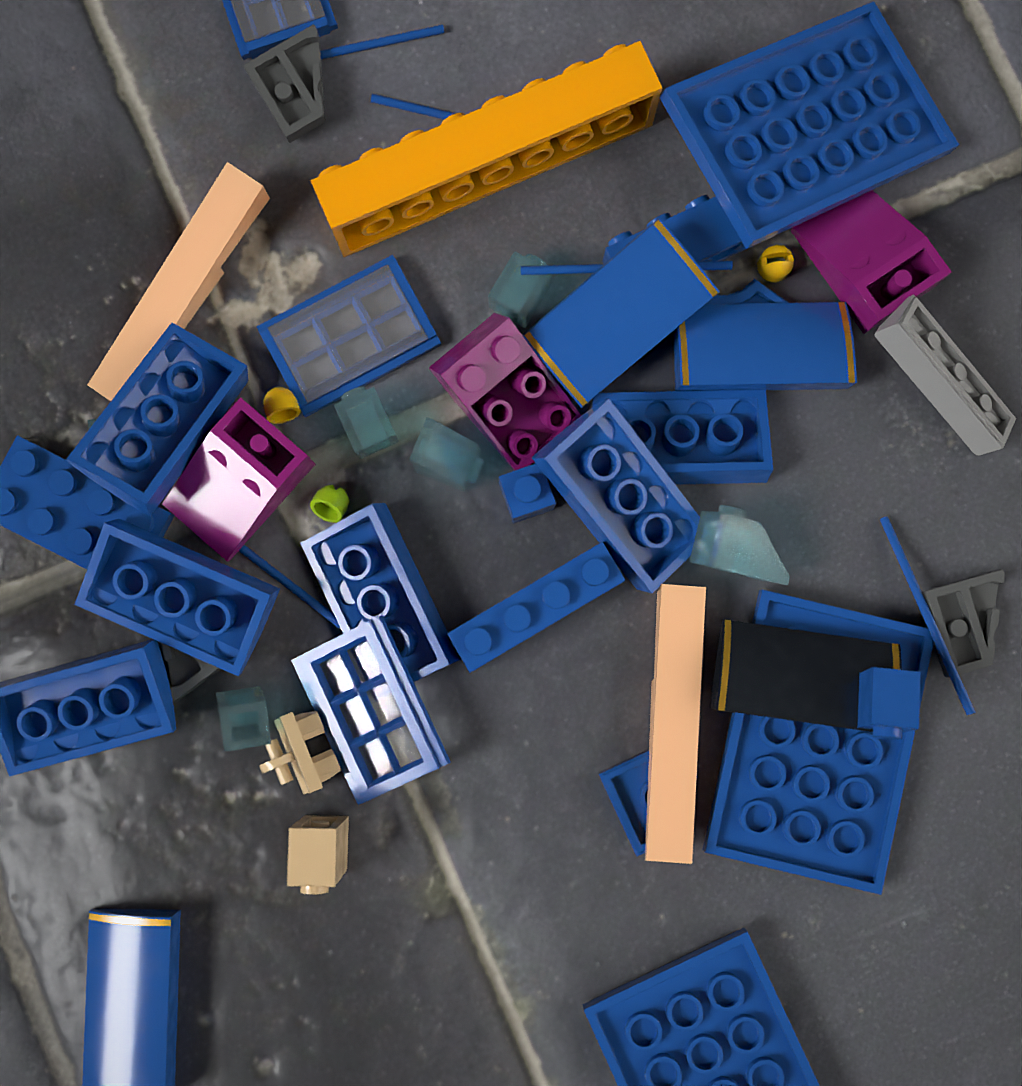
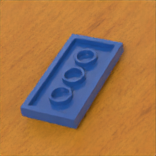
M18 435L0 466V525L85 569H88L105 522L122 519L164 537L175 517L173 513L159 506L151 517L147 516L91 480L66 459Z

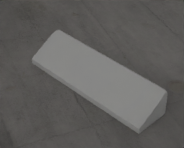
M914 294L909 296L879 326L874 334L875 337L975 455H983L1003 449L1016 421V417Z

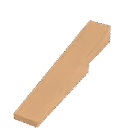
M226 163L89 381V387L111 401L171 322L185 329L223 276L224 271L221 269V266L270 198L263 185L230 163Z
M661 584L657 592L654 679L651 686L645 861L692 864L706 587Z

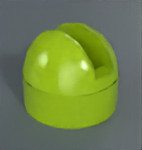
M326 485L316 492L310 502V508L319 518L327 522L337 523L341 521L347 511L349 498L343 488L339 487L335 490L334 485Z

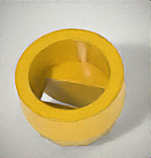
M778 244L766 248L757 262L760 276L769 282L784 280L792 271L794 265L791 250L784 245ZM783 257L785 261L767 264V258Z
M275 387L268 391L264 397L263 409L266 419L270 423H285L295 419L301 413L296 397L290 390L284 387Z

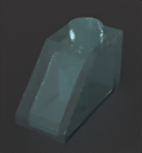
M428 417L424 422L409 459L416 473L461 491H465L468 482L473 484L477 482L484 464V459L478 457L480 454L478 444Z
M720 505L718 512L701 511L690 563L765 582L788 585L790 576L760 522L745 519V510L726 505Z

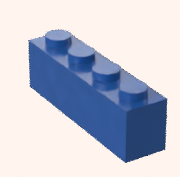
M708 195L700 196L687 204L685 211L672 217L670 213L658 216L696 262L722 261L746 249L716 196L711 199ZM656 217V218H654L653 220H651V221L647 224V227H648L651 223H653L658 217ZM626 231L612 238L608 242L609 246L605 248L603 264L609 261L642 231L634 235L631 231Z
M601 542L450 631L447 635L471 673L626 580L604 543Z

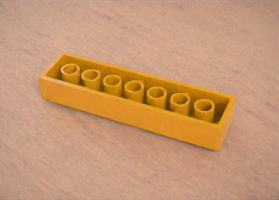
M641 41L629 46L619 44L607 50L603 57L588 63L585 61L573 63L558 76L548 80L544 78L533 80L524 86L522 91L508 97L502 95L493 97L486 101L480 109L466 115L464 113L453 114L443 120L440 126L425 132L423 130L410 132L399 143L388 148L378 147L370 149L363 153L359 160L345 166H330L321 171L317 178L310 181L343 257H347L651 127L658 107L662 86Z

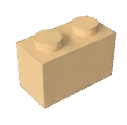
M305 815L289 828L287 886H300V892L303 894H324L329 892V887L337 885L347 871L349 816Z

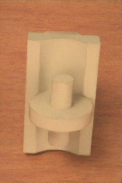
M317 711L301 713L296 716L291 712L274 720L287 753L283 754L277 738L265 743L271 760L259 765L262 774L275 769L281 785L294 780L287 764L291 762L303 794L323 788L322 782L327 781L341 771L332 749L313 757L309 754L305 741L325 733Z

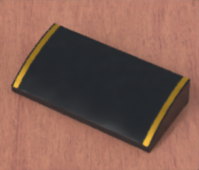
M721 619L710 708L873 732V729L857 728L859 673L872 667L902 670L900 644Z

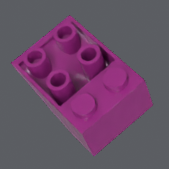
M873 190L809 219L790 230L841 302L847 303L850 316L863 334L884 322L909 296L914 294L917 298L921 297L952 273L929 239Z
M493 313L429 367V370L455 403L514 471L531 465L534 462L532 457L581 417V414L511 319L503 315Z
M240 397L210 430L162 505L229 562L316 464L307 454Z

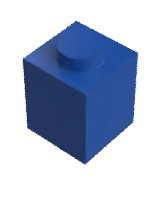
M536 463L499 476V485L513 524L554 510L556 502L547 477Z
M872 667L860 672L857 728L873 729V737L893 740L902 739V733L919 729L921 672Z

